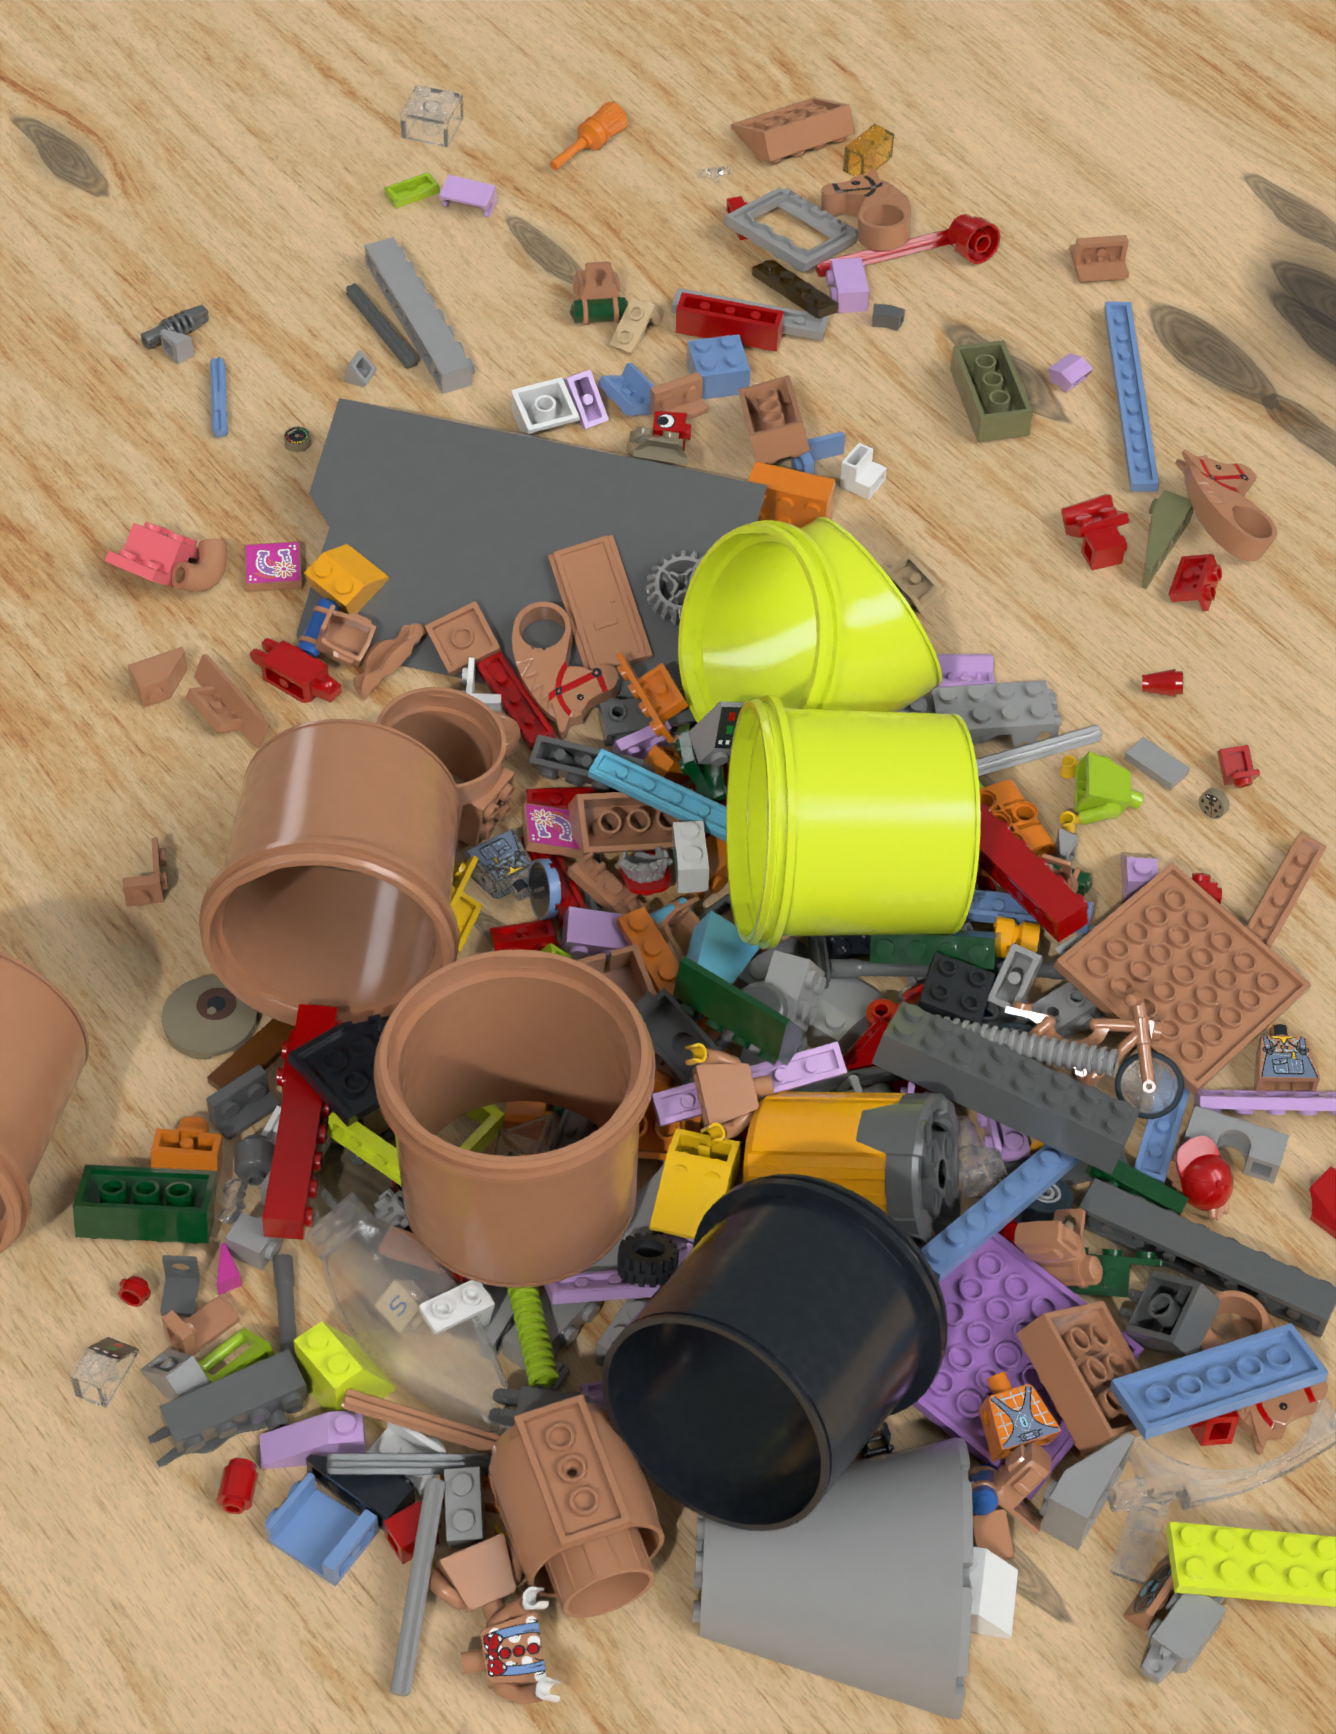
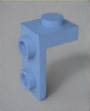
M837 432L808 439L810 451L804 452L801 456L792 457V470L814 474V461L843 454L844 433Z

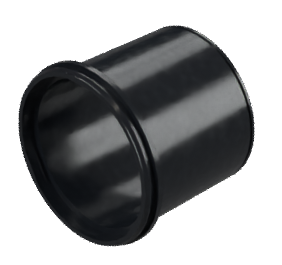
M776 1174L747 1181L727 1191L709 1208L697 1228L693 1250L611 1344L606 1354L602 1371V1391L608 1416L615 1432L630 1449L642 1471L665 1493L691 1511L717 1523L743 1530L771 1531L789 1527L807 1517L816 1508L887 1417L901 1412L916 1403L936 1379L943 1362L948 1335L947 1311L943 1293L929 1262L912 1238L883 1210L859 1194L836 1183L807 1175Z

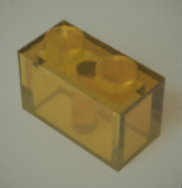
M873 124L845 146L843 171L855 177V174L867 175L871 169L877 170L892 158L894 133L877 124Z

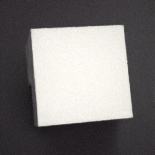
M858 443L842 461L839 487L869 500L886 480L887 468L872 461L874 449Z

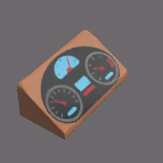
M1170 1561L1161 1562L1156 1565L1124 1613L1126 1620L1143 1631L1149 1629L1174 1591Z

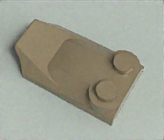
M636 426V431H630L626 452L631 456L687 465L688 457L682 449L684 439L679 438V433L663 431V435L652 434L651 428Z

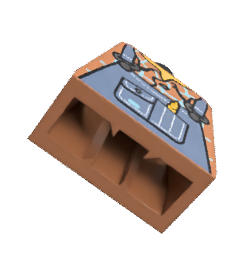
M1276 1024L1270 1027V1036L1261 1037L1257 1049L1254 1090L1316 1091L1320 1081V1074L1307 1039L1303 1036H1289L1288 1027L1283 1024Z

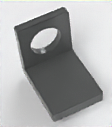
M163 1255L162 1262L166 1277L160 1313L162 1316H165L173 1310L178 1316L190 1317L196 1311L200 1284L197 1257ZM184 1264L189 1266L190 1268L186 1270H180L174 1268L172 1265Z

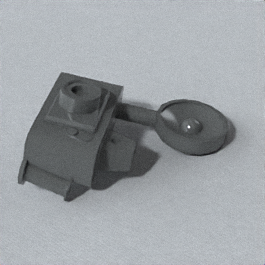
M755 982L741 989L787 1017V1000L781 990L773 984ZM665 987L656 995L646 990V993L635 1003V1006L646 1024L652 1039L653 1048L684 1084L694 1082L692 1070L696 1065L700 1064L686 1065L685 1060L692 1059L693 1053L689 1049L685 1050V1046L700 1043L705 1048L723 1051L733 1042L731 1039L734 1034L726 1030L713 1041L697 1023L701 1013H698L695 1018L679 1008L682 1002L675 998Z

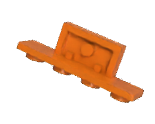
M621 652L618 653L616 657L621 665L617 669L626 682L631 681L627 686L636 700L641 698L642 702L638 706L646 718L652 717L653 720L649 722V725L658 738L663 735L671 743L674 741V738L664 722L688 707V703L663 663L638 678Z

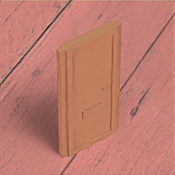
M613 535L596 538L548 555L565 611L570 618L572 632L584 668L593 670L599 665L607 664L617 670V667L621 664L616 655L620 652L630 665L653 657Z

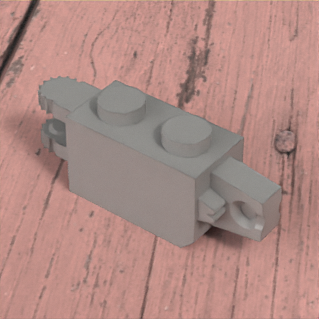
M1175 1593L1166 1606L1165 1610L1169 1612L1163 1621L1157 1618L1146 1635L1151 1640L1146 1651L1148 1654L1142 1664L1140 1673L1158 1685L1171 1671L1177 1674L1188 1672L1221 1625L1227 1610L1221 1604L1226 1597L1213 1596L1211 1599L1205 1595Z

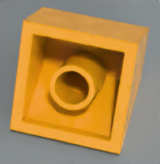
M348 544L323 552L304 572L311 588L324 598L336 602L340 606V611L349 615L352 612L358 613L389 580V576Z

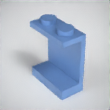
M310 1472L302 1481H297L293 1484L288 1492L287 1500L280 1508H274L265 1522L267 1540L270 1544L334 1586H337L379 1533L378 1519L375 1514L367 1509L360 1516L318 1490L315 1475Z

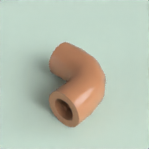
M216 538L200 541L198 544V563L192 564L182 561L176 564L172 573L173 586L183 591L203 592L218 584L226 569V541Z

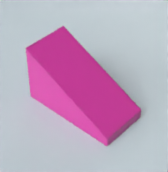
M225 1242L221 1244L216 1284L218 1295L242 1286L239 1271Z

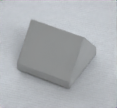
M361 350L357 351L346 367L344 382L365 387L377 369Z

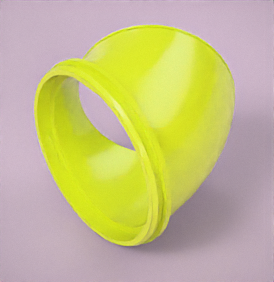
M820 516L801 528L786 522L773 520L755 521L739 526L723 535L712 545L700 561L689 583L679 624L678 659L684 694L697 723L720 701L744 702L745 704V702L753 698L761 699L764 695H776L781 700L784 708L897 712L929 693L942 682V671L936 652L924 628L899 589L871 554L847 530L827 517Z

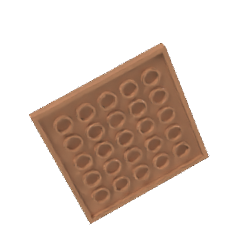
M1173 862L1057 959L1053 966L1110 1019H1132V1007L1127 1006L1124 1002L1125 991L1129 987H1134L1141 991L1144 995L1145 1011L1148 1020L1163 1022L1160 1040H1151V1051L1164 1054L1176 1063L1181 1071L1184 1087L1193 1095L1203 1088L1311 987L1310 983ZM1153 1058L1177 1080L1174 1071L1167 1063Z

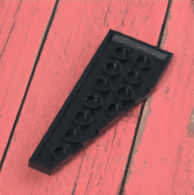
M380 1014L369 1016L368 1020L353 1024L352 1021L340 1023L288 1053L287 1061L347 1127L380 1108L374 1084V1060L380 1036L389 1016L381 1017Z

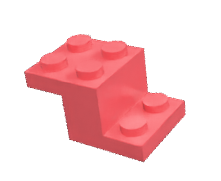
M147 521L144 526L133 523L124 549H120L119 553L108 551L105 562L150 581L174 587L172 584V573L176 564L182 561L187 562L189 557L199 560V547H196V540L176 534L165 527L157 526Z

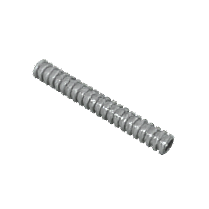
M944 1017V1019L949 1020L954 1025L970 1032H975L991 1042L1006 1046L1011 1051L1026 1058L1035 1059L1041 1064L1044 1061L1049 1066L1055 1063L1059 1068L1065 1065L1069 1070L1076 1067V1070L1079 1072L1086 1069V1072L1089 1074L1096 1071V1074L1100 1076L1106 1073V1076L1110 1078L1117 1069L1119 1053L1115 1048L1108 1051L1107 1047L1104 1046L1098 1049L1097 1045L1094 1044L1088 1047L1087 1043L1078 1045L1077 1041L1068 1043L1067 1039L1058 1041L1057 1037L1048 1039L1047 1035H1042L1040 1038L1037 1033H1033L1030 1036L1026 1031L1020 1034L1016 1029L1009 1032V1029L1006 1027L999 1030V1027L995 1025L990 1028L988 1024L980 1026L979 1022L970 1024L969 1020L961 1022L959 1018H955L952 1021L950 1017Z

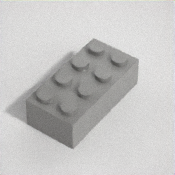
M774 950L764 982L773 984L781 990L787 1000V1018L807 1032L808 1025L811 1026L816 1018L817 1008L814 1006L817 997L822 995L826 986L825 972L810 959ZM806 1037L795 1053L805 1051L807 1046ZM750 1045L748 1050L743 1047L740 1057L741 1063H748L752 1066L767 1061L757 1056L760 1049Z

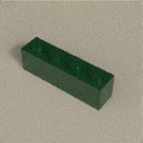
M959 930L955 934L871 935L870 963L929 966L935 952L981 969H995L1000 964L1001 932Z

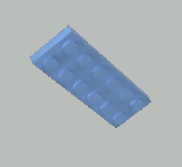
M1289 1323L1112 1379L1110 1390L1143 1439L1146 1440L1324 1382L1327 1379L1328 1371L1294 1325Z

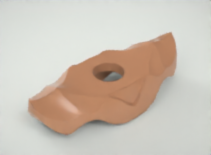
M419 623L404 625L401 627L398 636L394 639L381 640L369 649L364 658L362 674L356 675L353 679L355 690L363 700L367 698L371 691L377 688L383 678L394 673L406 658L411 655L413 646L419 643L423 635L427 634L423 625Z

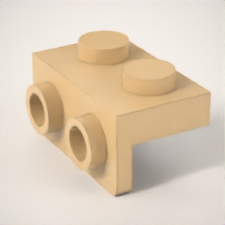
M910 552L891 568L885 563L881 565L909 606L913 605L919 612H922L945 592L944 587Z

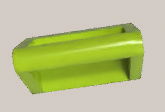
M243 1327L197 1363L210 1383H213L274 1356L275 1353L268 1341ZM244 1343L250 1347L215 1375L207 1372Z

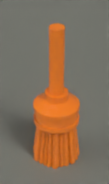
M605 102L593 116L588 117L585 122L578 126L577 141L550 162V167L553 170H557L583 148L593 151L599 150L602 145L609 141L610 137L626 129L628 125L626 112L615 102Z

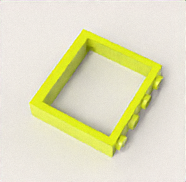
M495 1104L481 1107L465 1114L480 1124V1126L460 1148L482 1153L501 1133L505 1113L500 1111ZM332 1112L329 1115L327 1135L401 1186L397 1148L358 1121L347 1127Z

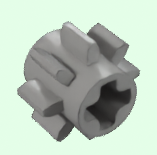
M389 1188L374 1203L376 1207L375 1218L386 1229L390 1230L394 1226L404 1229L409 1223L405 1215L402 1191L399 1190L394 1194Z

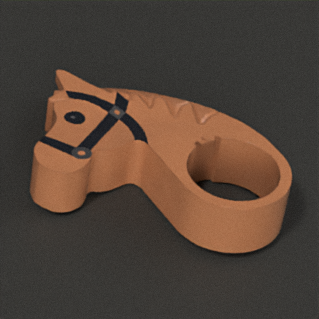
M871 169L867 175L855 174V177L849 181L826 184L821 188L822 211L825 210L832 215L846 213L851 216H858V240L864 247L877 251H889L898 249L907 243L911 228L910 202L906 195L897 187L886 181L879 180L876 169Z

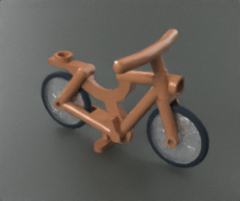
M1129 987L1125 991L1124 1002L1127 1006L1132 1007V1019L1093 1018L1089 1022V1027L1093 1030L1092 1034L1082 1040H1068V1043L1077 1041L1078 1045L1087 1043L1088 1047H1091L1093 1044H1100L1105 1039L1108 1031L1131 1032L1115 1047L1119 1053L1118 1062L1136 1045L1138 1053L1126 1059L1117 1071L1115 1077L1116 1096L1118 1100L1126 1101L1131 1106L1140 1109L1139 1118L1157 1119L1169 1114L1179 1104L1184 1089L1183 1077L1173 1060L1164 1054L1151 1051V1040H1160L1163 1022L1148 1020L1143 993L1134 987ZM1014 1001L1013 1007L1006 1006L1005 1013L1031 1019L1036 1023L1033 1028L1017 1022L998 1025L999 1030L1006 1027L1009 1029V1032L1016 1029L1020 1034L1026 1031L1030 1036L1033 1033H1037L1040 1038L1042 1035H1047L1048 1039L1052 1037H1057L1058 1041L1066 1039L1056 1031L1054 1027L1056 1018L1053 1015L1032 1011L1033 1004ZM1045 1061L1042 1063V1065L1059 1073L1067 1074L1072 1079L1089 1087H1095V1084L1106 1074L1103 1073L1100 1076L1096 1074V1071L1089 1074L1086 1072V1069L1079 1072L1076 1070V1067H1073L1071 1074L1047 1065Z

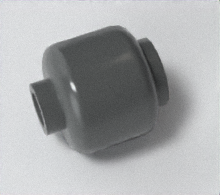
M259 1134L249 1135L236 1145L234 1153V1172L237 1177L246 1181L249 1185H261L271 1170L275 1144L267 1137Z

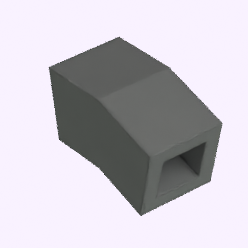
M874 304L872 327H883L899 331L904 322L905 309L887 304Z

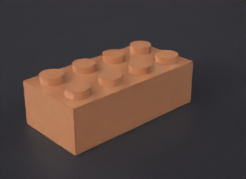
M789 375L738 389L757 462L772 464L778 459L789 456L798 457L804 452L810 451L803 420Z

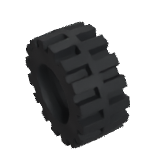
M646 1232V1235L635 1233L634 1237L631 1235L626 1236L625 1240H621L618 1248L617 1273L620 1274L621 1279H628V1283L631 1285L637 1283L638 1287L643 1288L645 1285H649L650 1288H656L657 1284L662 1286L678 1267V1245L672 1243V1239L668 1237L664 1239L661 1234L653 1236L652 1233Z

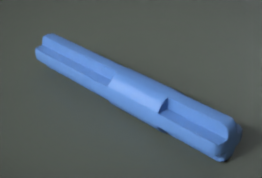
M218 357L217 359L212 358L210 361L212 431L216 438L220 436L225 437L228 434L226 369L224 359Z

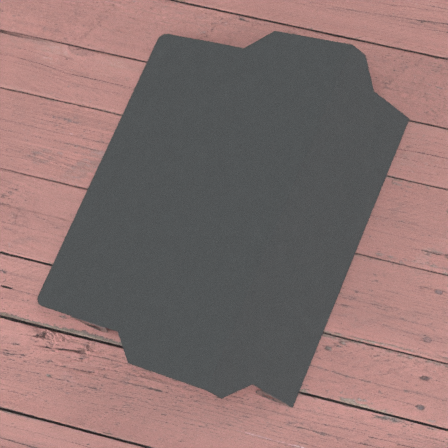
M339 398L309 494L329 526L321 554L348 544L389 576V580L357 613L371 620L372 624L376 626L367 652L375 643L381 640L394 639L398 636L401 627L404 625L419 623L425 627V625L476 601L501 648L502 654L518 676L512 649V632L518 613L526 606L535 602H551L565 610L548 555L596 538L613 535L653 654L652 658L631 666L638 678L663 663L680 690L682 683L678 659L680 620L674 626L671 623V617L663 621L661 613L655 614L653 612V605L648 604L647 597L649 595L646 594L645 590L646 585H649L647 583V576L653 574V565L661 567L659 561L661 557L669 561L671 552L676 557H680L681 551L684 550L686 556L690 557L693 551H695L698 559H700L723 535L739 526L758 521L767 486L770 485L748 481L746 478L658 460L633 457L628 454L403 408ZM664 583L661 593L669 601L672 590L669 589V585ZM311 587L297 629L296 636L298 640L308 625L313 607L316 606L320 598L324 599L323 596ZM539 620L533 622L525 629L522 639L532 646V649L535 647L546 650V648L555 645L561 640L565 630L554 621ZM428 633L423 635L419 643L413 646L411 655L401 664L402 666L449 676ZM573 635L569 666L584 667ZM475 665V681L485 683L476 670ZM617 669L620 690L615 698L620 700L632 698L633 695L627 686L631 681L626 682ZM462 672L453 677L462 678Z

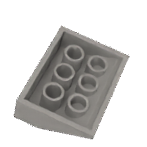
M790 937L778 944L774 949H769L756 956L737 977L736 987L741 990L751 983L764 982L774 950L810 959L809 947ZM831 978L829 987L824 990L822 995L817 997L814 1006L817 1008L816 1018L811 1026L808 1025L807 1035L805 1036L807 1038V1045L811 1048H816L838 1041L843 1056L868 1029L866 1010L869 1004L877 999H888L890 1001L891 999L858 978Z

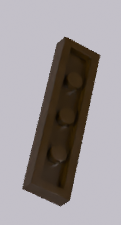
M766 260L753 266L752 276L815 318L820 319L838 313L839 303L813 287L810 283L796 276L795 273L781 266L777 261Z

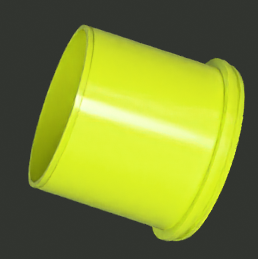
M764 695L761 699L753 698L745 702L738 715L733 735L726 804V854L729 894L735 926L741 940L751 946L758 945L761 949H774L782 936L957 933L962 928L971 906L977 877L980 847L978 770L971 735L964 720L958 714L784 708L781 700L776 695Z

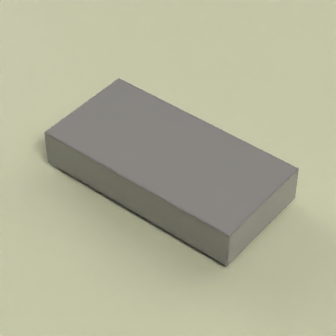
M1145 737L1132 746L1125 753L1124 760L1170 791L1188 775L1190 769Z

